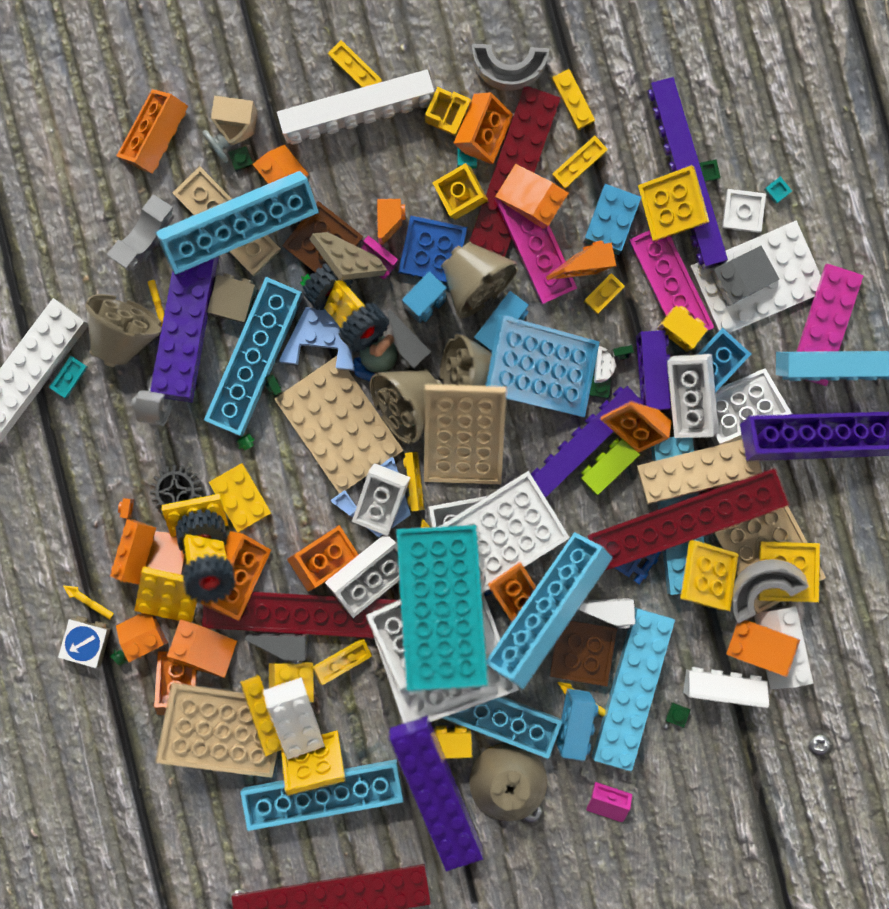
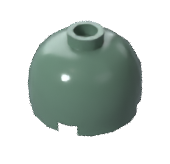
M385 336L379 337V338H378V341H377L376 343H375V342L372 343V345L374 344V345L377 346L378 343H379ZM394 342L379 357L370 354V347H366L364 351L360 350L361 363L372 373L388 372L394 367L398 357V351Z

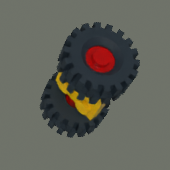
M322 265L321 269H316L317 272L315 274L312 273L310 275L311 278L306 280L302 293L316 310L325 309L340 327L338 335L352 352L366 350V347H371L372 343H376L378 338L384 335L383 332L387 331V326L390 324L389 318L374 303L364 306L351 291L352 279L339 280L329 265Z
M197 510L195 514L192 511L188 517L184 515L182 520L177 522L178 526H176L178 546L180 551L183 550V554L186 555L187 564L182 572L184 590L186 595L190 596V599L194 600L196 598V602L200 603L202 600H204V603H209V600L217 602L218 598L224 599L225 594L229 596L231 590L235 588L233 566L228 559L226 560L224 545L227 543L225 522L214 511L212 514H210V510H205V513Z

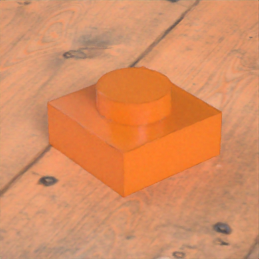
M123 498L122 502H119L118 513H120L121 518H132L134 499Z

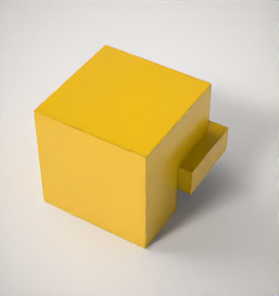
M437 87L426 111L425 123L456 136L471 99L454 91L451 93Z

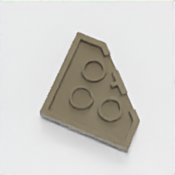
M328 232L313 233L310 241L339 280L383 276L387 271L382 261L376 255Z

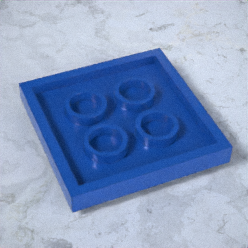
M410 215L398 272L423 278L430 271L440 282L447 283L441 265L452 256L451 251L455 247H463L467 227Z

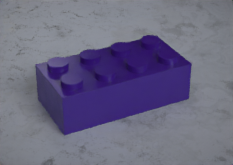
M665 330L642 331L636 336L640 398L643 401L641 405L666 411L670 409L671 405L667 361L670 359V355L666 354L669 338L668 335H665Z

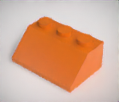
M491 92L474 94L454 144L466 155L493 164L513 114Z
M134 519L126 520L110 577L124 582L140 583L142 569L146 566L156 527Z

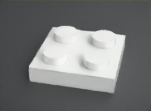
M727 189L722 228L756 233L762 232L766 194Z

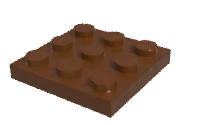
M319 201L316 203L319 213L303 219L282 245L283 248L315 273L317 272L316 269H321L322 265L327 264V262L310 241L313 233L328 232L355 246H358L364 238Z
M570 620L554 644L549 676L608 687L617 628Z

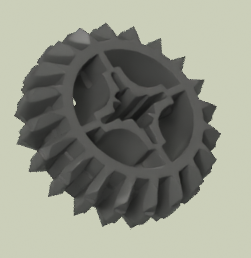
M173 465L172 471L170 467H165L166 474L160 470L158 473L161 478L154 476L153 479L157 481V484L151 483L150 485L151 487H156L155 491H150L151 495L156 494L152 502L159 501L155 506L156 509L167 504L163 495H170L174 503L182 501L183 495L191 493L190 499L203 497L197 494L198 491H203L202 487L197 488V485L201 484L202 481H194L198 474L194 473L190 476L192 469L188 468L184 472L185 466L183 465L180 466L179 471L177 465ZM179 475L185 477L191 487L182 486ZM173 476L170 487L162 489L164 482ZM175 486H177L178 489L185 490L178 493V496L173 492H168L173 491V489H176Z

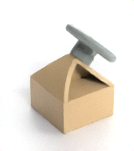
M214 96L211 120L220 133L214 138L207 130H203L202 134L224 163L228 162V158L222 150L230 145L240 143L255 134L258 111L253 101Z

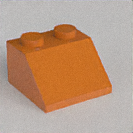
M285 145L267 152L253 163L255 170L267 184L298 171H301L306 177L309 175Z
M377 199L378 241L380 245H384L402 226V220H406L405 204H401V199Z
M140 613L116 625L119 643L128 662L168 643L154 615Z

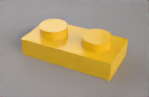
M611 273L584 302L598 314L625 286Z

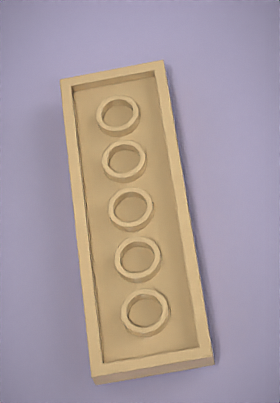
M198 167L172 192L193 215L232 200L201 167ZM266 235L229 252L255 276L281 249Z
M743 440L637 466L647 505L728 485L762 473L759 461H746Z

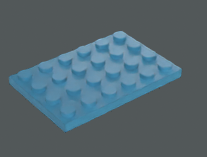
M500 315L486 386L506 387V399L585 417L600 342Z

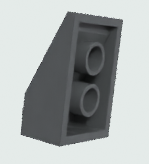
M762 245L710 272L728 307L780 280Z
M389 310L387 313L402 358L400 361L408 371L410 369L416 371L431 356V351Z
M249 633L245 636L246 641L284 660H290V664H301L308 657L309 634Z

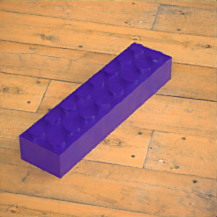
M219 256L178 274H175L172 270L150 392L164 394V399L193 403L209 314L207 310L212 296Z
M889 412L748 416L740 423L746 461L889 456Z
M428 715L391 727L389 740L445 870L450 871L483 860L482 844Z

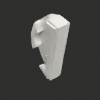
M601 346L598 348L595 363L594 383L607 381L613 375L616 367L614 357L612 358L607 349Z

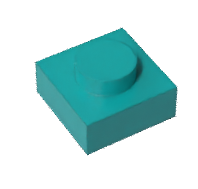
M457 148V168L466 163L472 169H476L477 158L466 155Z
M781 176L764 189L775 204L792 192Z

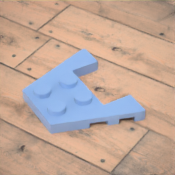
M305 307L279 362L298 365L301 345L338 349L336 368L354 371L352 351L338 335L339 325L325 309L316 310L315 308Z
M393 457L380 465L398 472ZM344 490L331 499V502L353 518L357 506ZM405 495L392 528L411 515ZM367 528L378 537L383 535L379 532Z

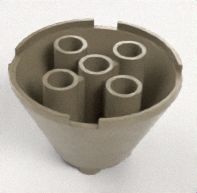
M468 242L462 248L460 246L455 247L451 251L452 256L441 265L456 314L459 318H467L485 307L483 303L491 297L495 299L510 284L518 271L516 267L518 264L515 261L471 242Z
M96 294L90 296L86 302L91 348L89 353L104 360V364L110 367H115L116 364H127L161 334L162 327L160 325L162 322L151 311L127 299L125 303L115 300L116 296Z
M456 334L455 338L449 339L445 346L441 359L439 379H443V385L486 386L492 352L466 336Z
M427 369L379 372L373 375L370 380L372 400L375 407L379 405L383 416H381L382 420L399 440L407 444L418 441L425 430V384L442 385L438 379H434Z
M499 743L483 751L474 762L469 780L470 791L476 805L486 815L500 821H517L532 814L542 803L547 790V774L542 761L536 754L508 743Z

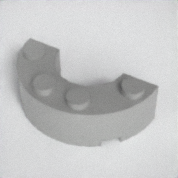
M472 44V61L476 72L487 84L500 90L515 91L531 85L541 76L548 60L550 48L530 47L529 54L524 61L515 65H507L496 59L492 52V45Z
M153 194L142 208L136 226L125 239L117 240L107 253V256L127 270H135L143 261L147 262L153 254L152 250L154 247L160 246L156 231L166 228L174 218L172 214L173 207Z
M152 373L147 379L148 392L140 390L138 395L133 397L132 409H135V418L138 422L164 426L172 409V406L169 405L171 400L164 399V394L150 392L153 378Z
M776 559L762 560L745 568L736 578L733 588L732 605L737 622L740 623L756 615L754 600L763 590L780 588L785 590L790 596H793L809 588L804 573L795 565Z

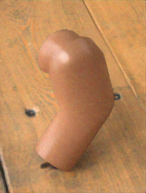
M388 334L377 346L371 345L370 354L375 355V357L381 356L394 342V337Z

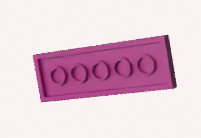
M494 198L541 305L577 289L573 277L554 280L546 279V276L566 262L550 225L542 229L497 198Z
M649 230L630 239L629 243L664 316L666 317L676 305L678 307L683 306L690 312L689 315L692 318H698L703 321L705 328L708 330L713 329L714 325L671 236L653 241Z
M828 263L825 264L796 352L839 351L864 275ZM820 379V381L810 382L827 386L829 380Z

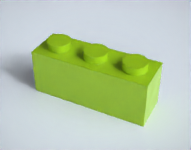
M615 439L609 445L611 449L606 454L602 452L595 458L597 463L592 467L588 465L581 472L583 476L580 479L595 495L603 491L640 455L623 439L620 441Z

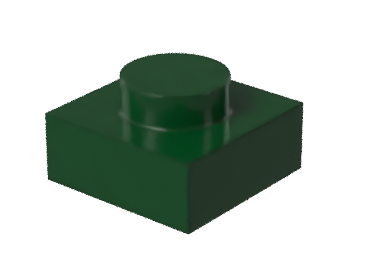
M247 146L228 152L236 172L253 166Z
M717 159L699 163L705 182L721 178Z
M632 345L611 350L612 358L617 357L618 360L628 359L629 355L634 352Z
M274 375L266 378L268 383L265 385L270 394L274 393L275 396H279L283 393Z
M593 376L589 396L609 398L611 379L602 383H594L595 376Z
M671 702L665 721L684 728L691 709Z

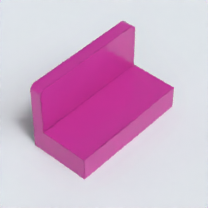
M368 235L363 241L364 245L361 249L376 255L382 261L387 271L385 275L379 277L385 280L399 261Z
M595 782L586 810L623 822L630 811L632 794Z

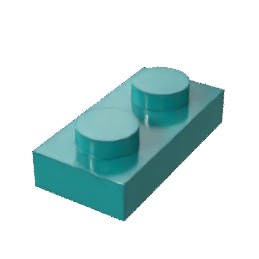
M70 355L49 388L67 399L88 366Z

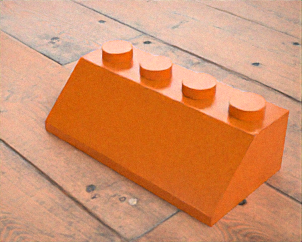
M152 89L116 157L153 174L154 170L159 166L163 153L167 151L171 138L176 134L180 121L185 117L188 105L172 94Z
M230 531L224 548L226 560L228 559L233 566L235 588L231 590L229 596L225 594V598L222 600L220 598L217 599V602L209 600V603H204V600H202L200 604L239 621L271 549L245 534Z

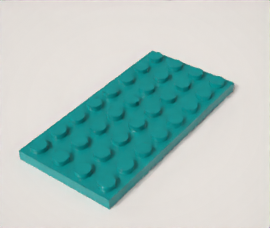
M476 525L397 529L406 691L488 686Z

